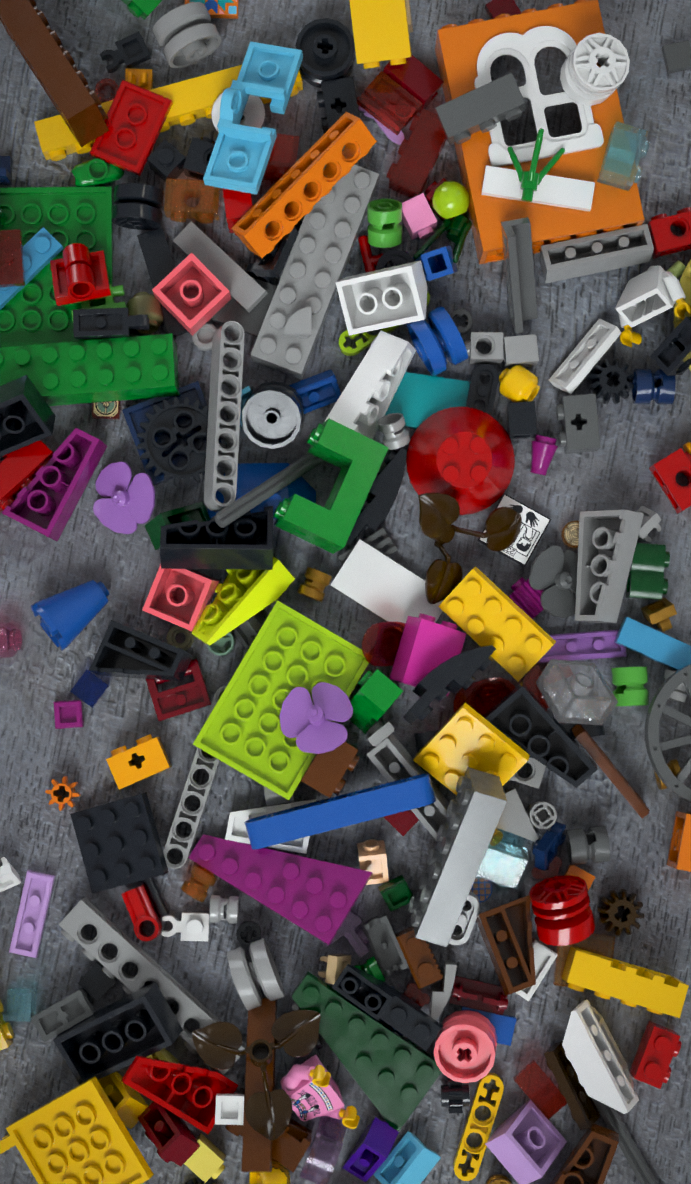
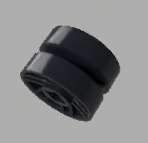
M140 183L116 185L113 200L116 205L113 206L112 222L128 229L155 230L160 228L162 211L159 209L163 207L164 192L157 187Z

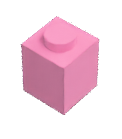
M424 193L402 203V221L412 240L418 237L422 240L431 236L437 226V220Z

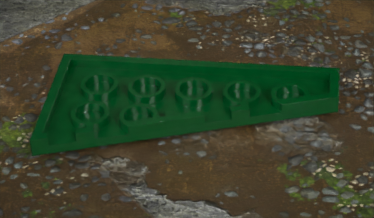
M307 971L292 992L291 997L301 1010H312L320 1013V1035L388 1124L399 1132L441 1074L440 1069L436 1065L435 1058L382 1021H377L332 987Z

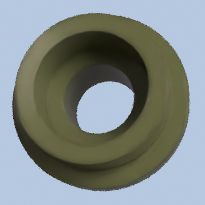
M178 625L173 626L168 631V644L184 651L193 645L194 635L192 631ZM177 634H185L186 639L183 643L176 641Z

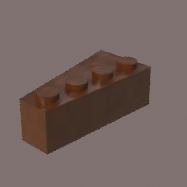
M593 1124L587 1129L550 1184H604L619 1143V1133Z

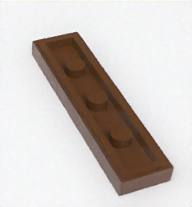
M579 723L571 730L575 738L643 819L650 811L646 803L585 728Z

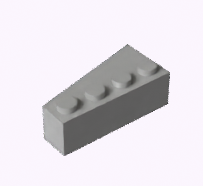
M630 510L580 512L575 621L617 623L644 513Z

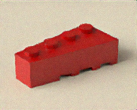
M41 440L2 456L4 460L0 462V513L15 501L17 494L23 487H27L36 477L37 471L42 466L44 467L53 457V452Z

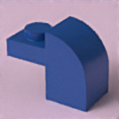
M451 245L421 254L415 260H421L426 281L458 272L457 265L453 262L454 255Z

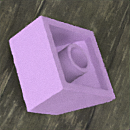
M530 1099L498 1126L485 1145L518 1184H529L543 1177L567 1141Z

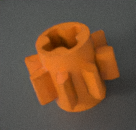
M63 776L62 783L60 784L57 780L52 779L51 782L54 787L45 791V793L51 794L52 798L48 804H59V811L64 809L65 803L70 807H75V803L72 800L74 797L81 796L80 793L75 792L74 788L78 782L67 783V776ZM65 786V791L69 792V797H65L62 800V796L57 795V791Z

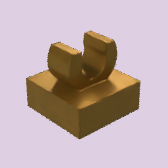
M667 598L641 608L644 618L652 625L656 624L657 628H660L662 632L672 628L669 617L676 615L677 612L674 604Z

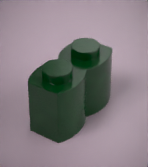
M636 544L626 583V598L662 600V596L667 594L668 579L664 578V568L669 566L670 552L666 551V545Z

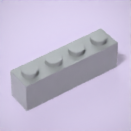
M648 224L542 245L539 261L546 284L648 263L651 261L654 247Z
M393 733L376 747L371 748L366 754L388 782L425 774ZM431 781L436 802L411 810L437 841L439 827L441 824L445 825L448 818L446 812L449 802Z

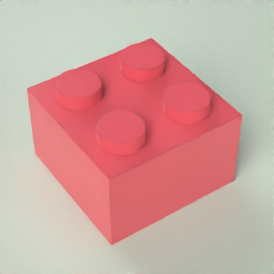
M192 252L152 289L156 299L192 336L231 300L230 291Z
M160 564L142 611L193 631L205 607L211 603L219 580L193 569H161Z

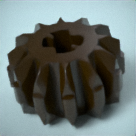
M625 889L619 891V897L614 890H610L611 900L602 896L601 901L606 906L597 907L598 912L605 913V915L598 918L599 923L607 922L604 930L610 932L614 928L616 936L621 935L622 928L627 935H631L630 925L639 929L640 924L635 919L644 918L643 913L636 912V910L643 907V903H633L637 895L631 893L627 897ZM619 906L626 909L623 912L624 917L622 919L614 915L618 912L617 907Z

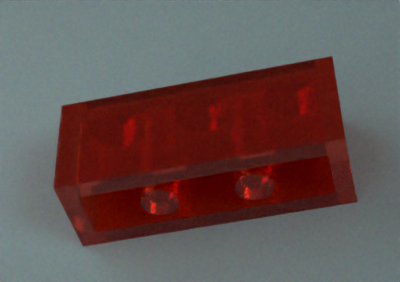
M423 109L420 117L414 116L409 128L412 134L409 140L404 139L398 151L401 157L397 164L392 163L386 176L390 179V189L409 198L422 193L447 140L437 114Z

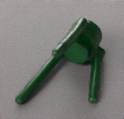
M463 215L455 216L451 220L444 219L439 229L413 255V258L418 259L446 230L447 238L456 243L453 250V262L457 263L465 239L472 227V222Z

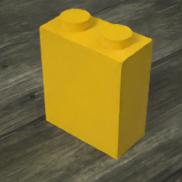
M349 0L357 64L363 63L364 69L380 67L379 61L390 60L391 65L407 63L406 58L412 57L406 0Z

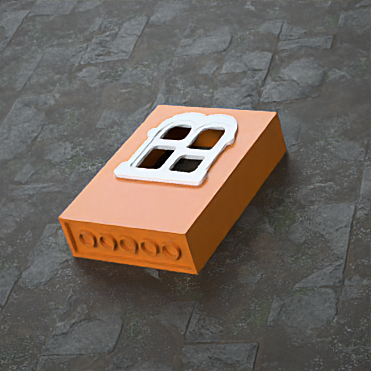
M577 0L574 4L565 6L557 3L549 6L547 9L538 11L531 8L522 11L518 15L500 14L491 20L474 19L468 22V24L460 26L448 24L437 31L435 53L440 77L444 81L442 87L445 102L492 82L490 67L496 58L503 55H511L517 58L524 68L526 84L519 87L523 98H528L531 102L537 135L540 128L544 129L536 173H540L552 157L561 148H564V154L546 175L595 182L590 212L481 195L486 165L516 170L507 150L510 146L504 142L501 123H496L497 126L488 132L482 133L480 130L471 134V138L464 143L456 144L454 142L462 184L469 192L470 204L468 213L472 222L471 228L479 265L504 260L501 222L528 217L531 224L533 254L540 253L542 245L639 226L645 220L617 89L601 104L588 106L570 99L566 92L542 95L538 85L534 59L541 49L556 47L568 57L577 44L588 35L596 33L605 34L598 0ZM574 102L578 107L582 131L560 137H551L547 128L545 108ZM536 141L511 146L523 171H530Z

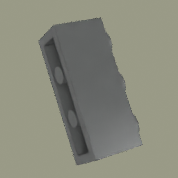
M511 72L435 107L449 144L454 142L461 144L471 138V134L480 130L482 133L488 132L497 126L496 123L504 119L512 121L520 117L522 111L525 110V101Z

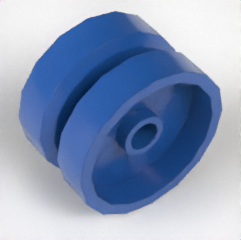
M443 306L428 312V323L425 320L407 323V329L415 350L432 376L446 371V358L454 365L468 359L464 341L454 321Z

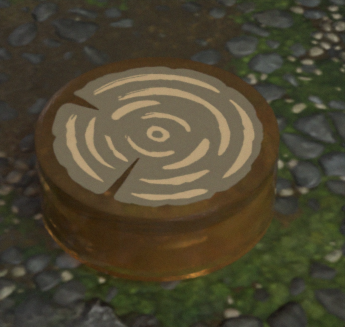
M579 521L567 523L561 531L563 543L570 548H578Z

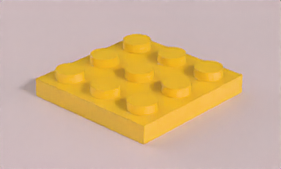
M464 703L415 755L413 761L457 795V782L460 776L465 775L468 767L499 776L503 787L529 760L530 755L467 703Z

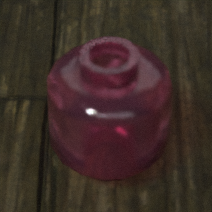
M4 622L0 623V658H10L15 656L18 650L21 649L22 634L14 624Z

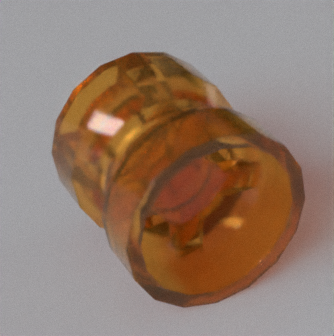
M195 864L190 871L191 877L189 880L184 881L180 889L192 898L204 902L208 896L207 890L209 887L214 886L218 878Z

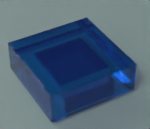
M86 669L70 692L93 708L109 685Z

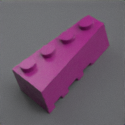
M75 428L52 454L53 457L49 462L37 471L36 477L27 487H23L17 494L18 497L10 506H7L2 514L58 541L107 445L100 439Z

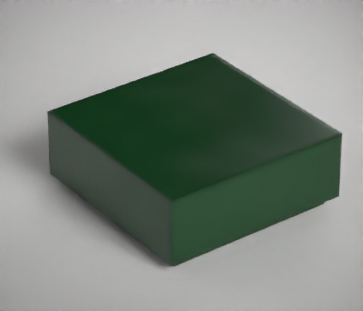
M403 875L378 887L390 912L410 903L413 896Z

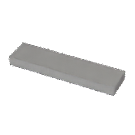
M192 221L173 240L187 255L192 252L230 291V295L249 313L268 294L265 289Z

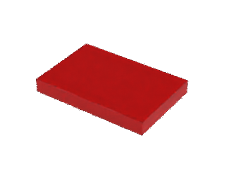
M122 80L107 113L108 119L104 120L109 131L95 139L90 150L91 156L141 176L147 158L150 156L173 105L172 100Z

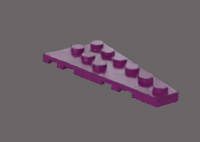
M204 834L188 857L196 864L327 945H330L373 874L365 870L267 848L253 850L249 844Z

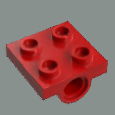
M73 243L64 248L63 258L50 261L57 306L111 296L106 258L103 250L90 253L88 247L84 244Z

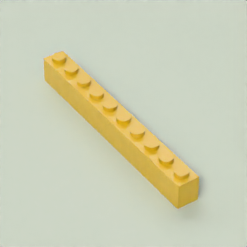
M242 65L149 90L173 102L160 133L169 130L170 126L177 124L186 126L193 124L199 118L206 117L211 119V111L215 100L226 88L231 87L233 80L238 79ZM298 71L290 97L297 95L299 91L303 90L300 71ZM260 97L263 104H267L272 100ZM113 100L101 103L106 114ZM61 115L34 121L41 150L46 160L59 161L66 158V155L75 152L78 154L88 153L95 142L94 139L81 147Z

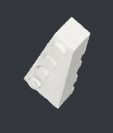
M380 331L378 336L372 341L370 349L326 420L330 418L373 440L379 428L377 422L381 417L385 416L416 352L415 348L408 341Z

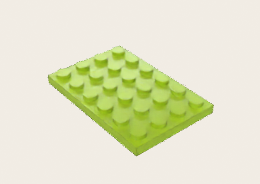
M277 600L193 745L285 799L290 800L316 754L301 751L297 747L296 738H288L282 733L279 716L283 701L292 689L304 687L308 690L313 703L312 689L320 682H326L339 687L349 698L373 656Z

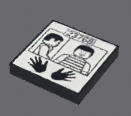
M504 493L495 509L499 507L512 508L521 515L522 523L520 532L512 545L505 550L496 552L525 567L551 519ZM479 537L477 541L487 546V538Z

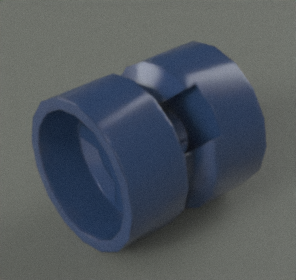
M634 369V377L632 378V383L634 384L632 400L634 404H649L652 400L656 404H673L675 376H667L662 369H657L655 373H652L651 369Z

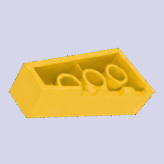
M570 946L561 977L569 983L568 988L584 992L586 988L595 991V996L610 1000L611 997L620 999L622 1004L631 1007L639 1005L645 1007L649 1012L659 1015L664 1013L680 1018L689 985L674 976Z

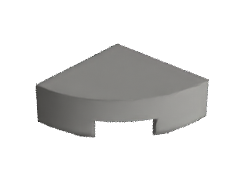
M312 307L302 308L291 315L285 325L284 336H312Z

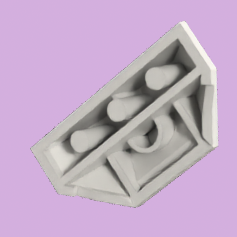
M587 999L583 1000L571 1012L562 1043L565 1055L571 1062L578 1075L579 1083L584 1087L589 1097L623 1114L628 1113L639 1101L638 1095L634 1091V1083L628 1065L603 1017L591 1006Z

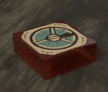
M121 400L92 403V418L120 420Z

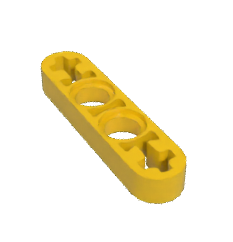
M489 1072L478 1081L454 1158L453 1168L455 1175L462 1181L473 1180L479 1172L486 1149L485 1143L489 1139L502 1098L504 1085L501 1078L495 1073ZM491 1079L495 1080V1085L498 1087L497 1090L492 1089L489 1097L490 1100H495L494 1104L485 1099H479L480 1095L486 1098L487 1088L484 1086V1083H490ZM479 1106H486L491 1111L490 1116L486 1120H478L475 1117V1110ZM475 1132L482 1136V1142L478 1147H471L467 1144L466 1139L470 1133ZM463 1149L471 1154H478L477 1157L471 1155L470 1165L473 1169L467 1170L466 1173H462V1169L459 1164H464L467 1159V1153H462Z

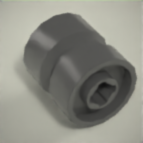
M606 826L589 827L587 832L582 828L566 830V846L570 865L587 864L588 859H591L594 863L610 861V843Z

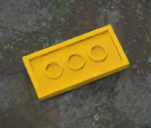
M476 566L438 606L479 646L493 645L496 650L490 656L518 682L556 643L548 633Z

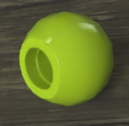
M444 182L435 189L432 197L433 208L438 215L445 219L458 216L468 210L470 204L469 192L458 182Z

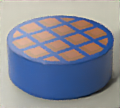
M477 874L470 891L477 895L481 903L490 898L493 888L486 876Z

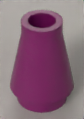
M541 435L535 436V440L532 441L531 473L546 476L549 465L558 448L556 446L557 439Z

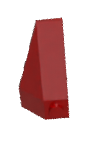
M136 1056L121 1080L126 1085L206 1134L210 1133L215 1124L216 1093L234 1094L238 1087V1084L215 1070Z

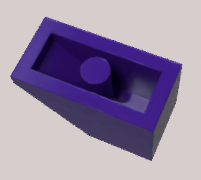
M375 1117L362 1133L342 1168L366 1183L388 1158L399 1132L387 1122Z

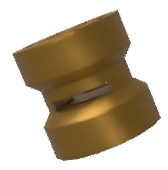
M307 567L304 574L306 579L303 584H300L297 593L322 602L325 596L324 589L330 584L332 576Z

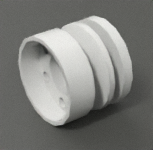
M596 33L588 35L581 40L561 67L560 80L563 90L569 98L579 104L588 106L601 104L609 98L620 84L623 83L629 72L630 60L626 48L618 39L609 34Z

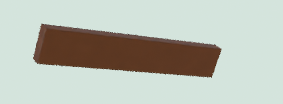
M263 999L261 1006L248 1011L247 1047H250L258 1039H264L269 1043L273 1042L276 1044V1039L272 1036L271 1029L277 1019V1000ZM276 1049L272 1050V1061L266 1066L270 1092L275 1087ZM246 1054L242 1172L272 1173L273 1141L268 1140L249 1125L245 1116V1105L248 1099L254 1093H265L261 1068L255 1066L250 1060V1055Z

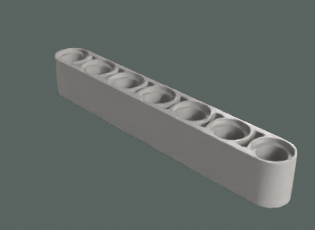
M236 321L224 323L214 332L212 338L204 503L208 509L215 512L227 507L236 499L245 337L242 325ZM224 331L231 334L233 341H229L225 337ZM223 357L230 361L231 368L225 366ZM222 384H225L229 388V395L223 392L221 387ZM220 410L228 415V422L221 418ZM219 437L226 441V449L220 446ZM217 464L224 467L225 476L218 472ZM216 491L221 492L224 496L223 503L216 499Z
M222 686L216 691L208 717L227 686ZM198 747L163 851L167 867L171 869L181 868L189 859L188 857L190 856L220 764L219 759L206 757L203 750ZM198 769H205L209 773V780L206 784L196 782L194 776ZM195 795L200 799L201 804L198 810H190L187 807L186 799L188 796ZM184 821L191 825L192 832L190 836L184 837L178 833L177 827L180 822ZM172 848H178L182 851L183 859L181 862L174 863L170 860L169 851Z

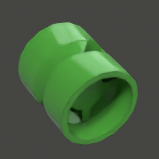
M388 198L369 202L367 204V220L370 223L367 226L368 243L379 248H391L402 243V225L400 224L402 221V203Z
M647 667L611 668L612 684L616 685V689L612 691L613 707L649 705V693L644 688V684L648 682Z

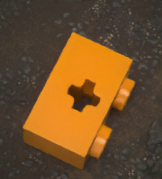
M151 734L136 740L137 746L127 750L126 745L111 751L112 757L106 759L119 790L172 767L160 737L152 738ZM135 753L145 758L141 762V768L139 765H133L131 762L135 759Z

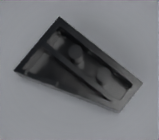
M111 620L89 671L99 676L182 681L193 656L180 648Z

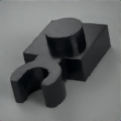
M139 31L116 41L117 50H104L100 54L102 61L108 58L114 60L112 64L106 66L108 73L117 71L120 64L123 63L126 68H132L151 59V55Z

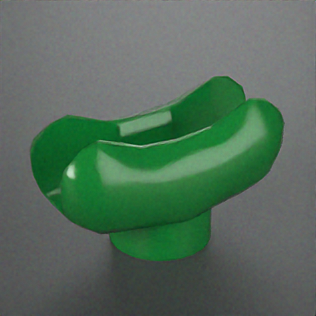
M98 158L77 164L71 170V173L75 176L76 187H94L117 181L124 176L122 168Z

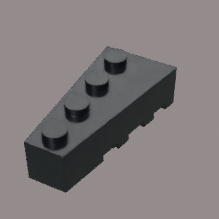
M273 506L263 507V511L251 513V511H248L224 528L219 527L214 520V516L211 520L200 523L198 520L161 526V569L273 570Z
M523 681L483 715L487 721L527 752L530 757L545 765L546 768L576 788L598 770L594 760Z

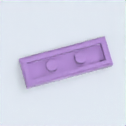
M31 870L27 871L9 950L10 953L33 958L38 957L55 880L54 875Z

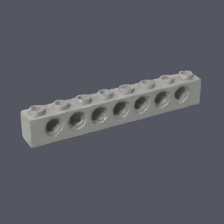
M85 897L60 922L59 926L63 928L61 933L71 942L76 940L83 947L81 951L90 960L94 961L97 959L103 965L102 970L107 976L113 980L115 978L119 979L124 984L122 988L128 995L144 988L145 982L152 980L158 984L166 1001L169 999L176 1000L180 1008L174 1015L183 1029L180 1036L186 1040L184 1045L193 1054H197L192 1037L193 1031L187 1029L185 1021L189 1018H195L199 1021L200 1028L216 1022H222ZM91 924L97 929V936L95 938L85 936L83 931L85 925ZM106 943L114 944L118 950L117 956H107L104 952V945ZM134 962L138 966V974L128 975L124 970L125 963ZM243 1041L238 1050L245 1049L247 1044ZM236 1055L235 1062L239 1059L240 1056ZM206 1064V1066H207L210 1070H215V1071H217V1072L220 1071L223 1075L229 1070V1069H226V1070L213 1069V1068H211L210 1066H208V1065Z

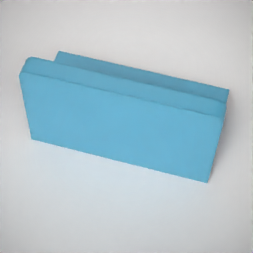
M407 1131L373 1175L381 1184H421L441 1157L436 1152L427 1148L413 1133Z

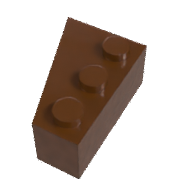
M529 895L480 913L476 919L505 996L536 984Z
M240 1088L237 1094H244L245 1098V1089ZM291 1118L283 1134L273 1141L272 1158L294 1173L311 1144L312 1130ZM243 1125L225 1126L232 1134L243 1137Z

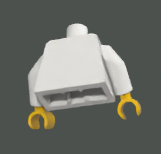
M653 265L647 271L628 281L615 308L619 315L621 328H624L620 335V342L629 347H632V343L639 345L642 337L639 333L632 331V327L672 308L674 304H677L674 314L681 320L685 319L686 311L691 315V305L684 301L686 296L682 286L671 272L665 271L661 266Z

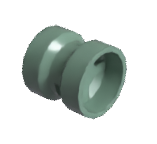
M229 632L212 645H207V647L215 655L226 656L233 651L235 638Z

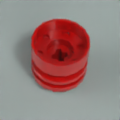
M570 875L555 876L542 880L531 888L529 897L533 913L536 915L534 921L537 935L541 942L552 946H567L579 943L594 933L595 923L589 906L590 898L585 880Z

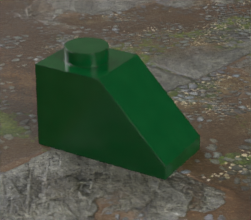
M203 501L160 513L147 523L145 528L155 550L160 549L161 526L198 520L200 523L211 519Z

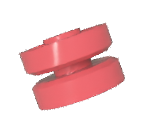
M470 1010L456 1011L447 1016L441 1023L443 1027L437 1034L434 1048L435 1062L440 1071L453 1081L461 1083L476 1082L485 1077L494 1065L498 1040L496 1030L490 1020L479 1012Z

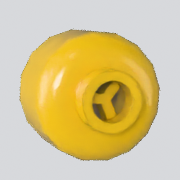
M515 365L511 369L505 368L499 376V382H501L499 386L500 393L513 403L531 402L539 392L538 377L521 365Z

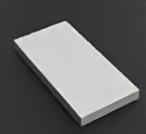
M360 539L330 585L402 632L404 631L408 616L419 617V614L422 613L435 617L434 623H436L443 612L438 606L444 600L436 604L428 603L425 594V580Z

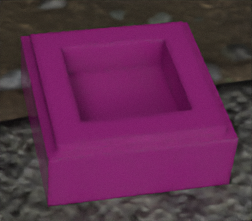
M82 700L54 702L55 729L84 727Z

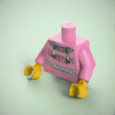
M317 1055L312 1056L301 1065H293L287 1075L281 1079L282 1090L289 1095L292 1110H294L301 1121L328 1116L339 1120L342 1119V1124L347 1128H357L360 1120L359 1115H357V1109L351 1105L347 1106L345 1110L339 1086Z

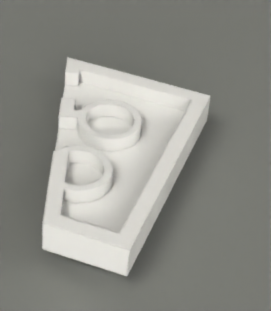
M316 799L230 812L225 840L250 844L245 821L316 802ZM310 836L268 847L307 854Z

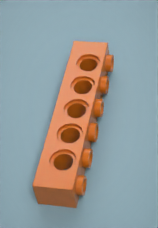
M345 112L231 229L251 252L263 258L274 249L275 245L285 235L293 230L294 226L303 216L312 211L313 206L323 196L327 195L343 176L350 172L351 168L360 158L369 153L370 148L377 141L360 118Z

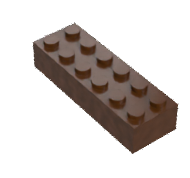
M0 0L1 23L79 145L83 147L109 131L104 121L108 119V116L102 108L98 96L87 85L88 82L81 70H77L67 49L64 50L54 29L51 30L49 27V22L45 15L36 7V2L34 0Z

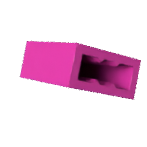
M420 613L419 617L408 616L389 679L416 687L426 675L440 664L461 654L467 633L458 631V625L442 621L441 625L434 623L435 617Z

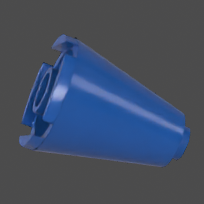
M94 580L35 602L31 605V610L35 617L41 616V627L57 647L60 646V650L63 651L108 603L107 596L110 594L101 581L96 583Z

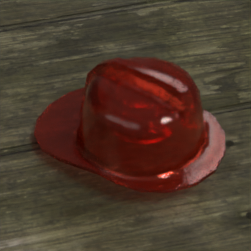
M379 622L369 627L362 641V651L366 661L374 666H393L406 623Z
M501 677L484 678L473 682L466 691L461 688L457 692L453 701V710L456 713L464 703H467L483 716L511 692L515 686L509 680Z

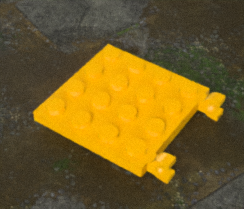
M96 1076L10 1124L6 1128L9 1134L0 1141V1154L16 1145L38 1184H142L154 1175Z

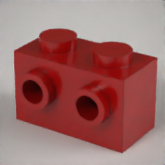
M648 1021L630 1068L632 1077L661 1089L662 1083H667L670 1077L671 1067L669 1065L672 1057H676L680 1051V1035L674 1030Z

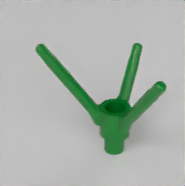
M542 128L538 130L530 171H523L511 146L507 148L517 171L519 182H521L520 189L523 190L521 200L526 202H532L534 191H537V187L544 176L565 152V149L561 148L540 173H536L544 129Z

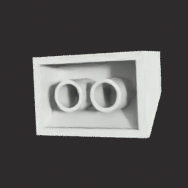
M421 260L348 276L335 282L349 335L426 319L427 283Z

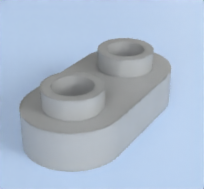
M471 891L467 897V901L471 905L463 907L456 924L461 927V930L453 931L449 944L462 945L470 937L480 911L479 898Z

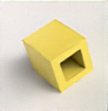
M201 1133L196 1138L200 1147L184 1164L206 1183L211 1177L215 1180L226 1167L223 1164L226 1155Z

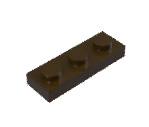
M560 1041L547 1050L544 1056L548 1068L553 1072L558 1083L559 1091L565 1097L570 1108L572 1118L576 1121L580 1131L585 1130L596 1122L600 1114L592 1098L587 1095L584 1087L579 1083L578 1075L565 1055V1050L562 1046L563 1041Z

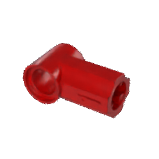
M141 885L121 894L133 922L137 938L142 941H151L158 937L162 931V922L155 913L145 886ZM145 920L153 922L155 926L153 935L143 933L142 923Z

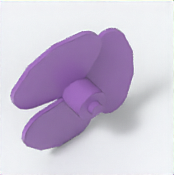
M126 462L110 463L101 470L96 480V490L101 496L111 498L97 500L94 503L93 511L107 528L116 533L131 534L137 530L138 524H144L149 521L155 507V489L151 477L146 473L136 474L129 486L132 471Z
M320 682L312 689V703L307 689L295 687L282 704L279 716L282 733L288 738H296L297 747L306 753L321 754L333 751L342 745L348 737L347 729L343 725L332 721L345 722L352 717L353 707L348 696L339 687L326 682Z

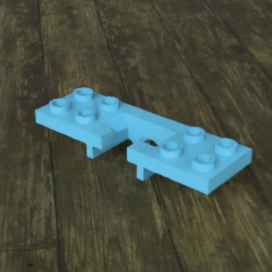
M250 41L238 79L233 80L231 87L226 88L222 94L220 119L217 125L219 134L203 177L205 185L258 194L277 132L273 128L262 127L261 129L239 124L249 95L272 99L270 103L271 112L285 113L303 59L302 50Z

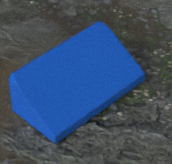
M331 369L289 385L302 398L304 414L337 402L341 395L336 377Z

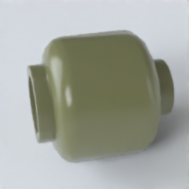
M138 292L127 302L126 306L129 309V316L148 315L150 329L136 331L141 334H150L158 330V327L163 323V312L161 303L154 295L147 292Z

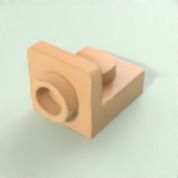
M370 839L357 843L360 870L373 873L366 885L388 882V866L384 840Z

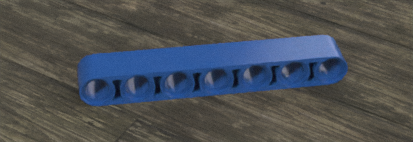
M425 773L249 819L244 823L251 847L255 850L423 807L436 802L429 774Z

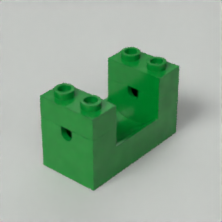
M329 418L323 424L319 423L316 429L313 428L307 439V443L310 444L308 453L341 468L325 506L322 507L297 494H293L288 499L285 498L283 502H279L273 517L277 518L274 526L333 554L345 547L389 447Z

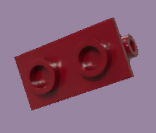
M455 975L449 1003L503 1015L504 1009H507L508 998L505 996L502 986Z

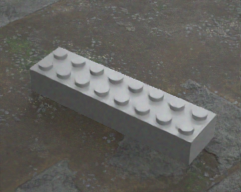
M354 165L350 172L343 176L332 187V190L313 206L312 211L305 215L250 354L253 362L300 380L303 379L337 292L335 282L342 279L367 215V204L372 201L378 187V173ZM312 307V336H284L285 325L291 315L302 308Z

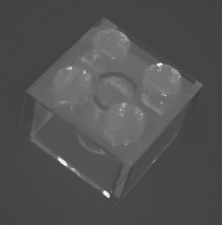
M551 659L536 681V685L558 723L603 725L618 703L595 663Z

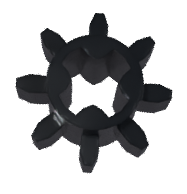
M448 1078V1085H441V1107H448L449 1114L463 1113L462 1106H470L469 1085H462L461 1082L453 1081Z

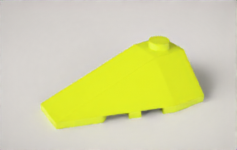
M273 557V570L226 569L228 572L223 584L218 583L214 590L217 595L213 603L205 607L192 634L210 646L276 601L295 580L277 558Z

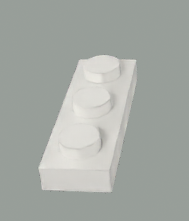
M598 319L550 377L549 381L551 384L571 395L622 333L619 328L602 319Z

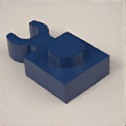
M555 822L550 831L547 830L541 840L538 839L535 842L532 851L533 855H535V868L546 871L558 853V846L566 839V835L562 834L566 828L565 824Z

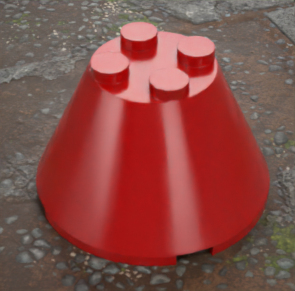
M451 407L432 414L414 432L406 455L408 477L418 495L443 493L455 498L460 507L459 515L477 513L494 504L508 488L513 476L515 463L513 445L503 426L489 414L470 407Z

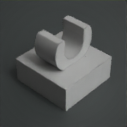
M641 506L636 511L644 513L638 537L650 542L651 538L648 536V533L652 529L660 532L661 526L658 523L662 519L656 512Z

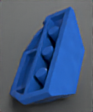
M238 463L235 501L290 464ZM301 476L250 511L251 513L263 511V507L273 506L274 515L279 502H283L285 498L288 499L293 494L316 503V491ZM216 491V499L223 503L224 496L221 492ZM208 509L210 519L219 511L215 512Z

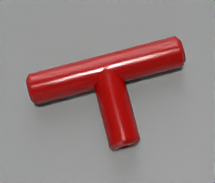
M362 235L358 238L365 273L375 271V266H377L379 258L384 253L373 256L370 244L368 243V236Z

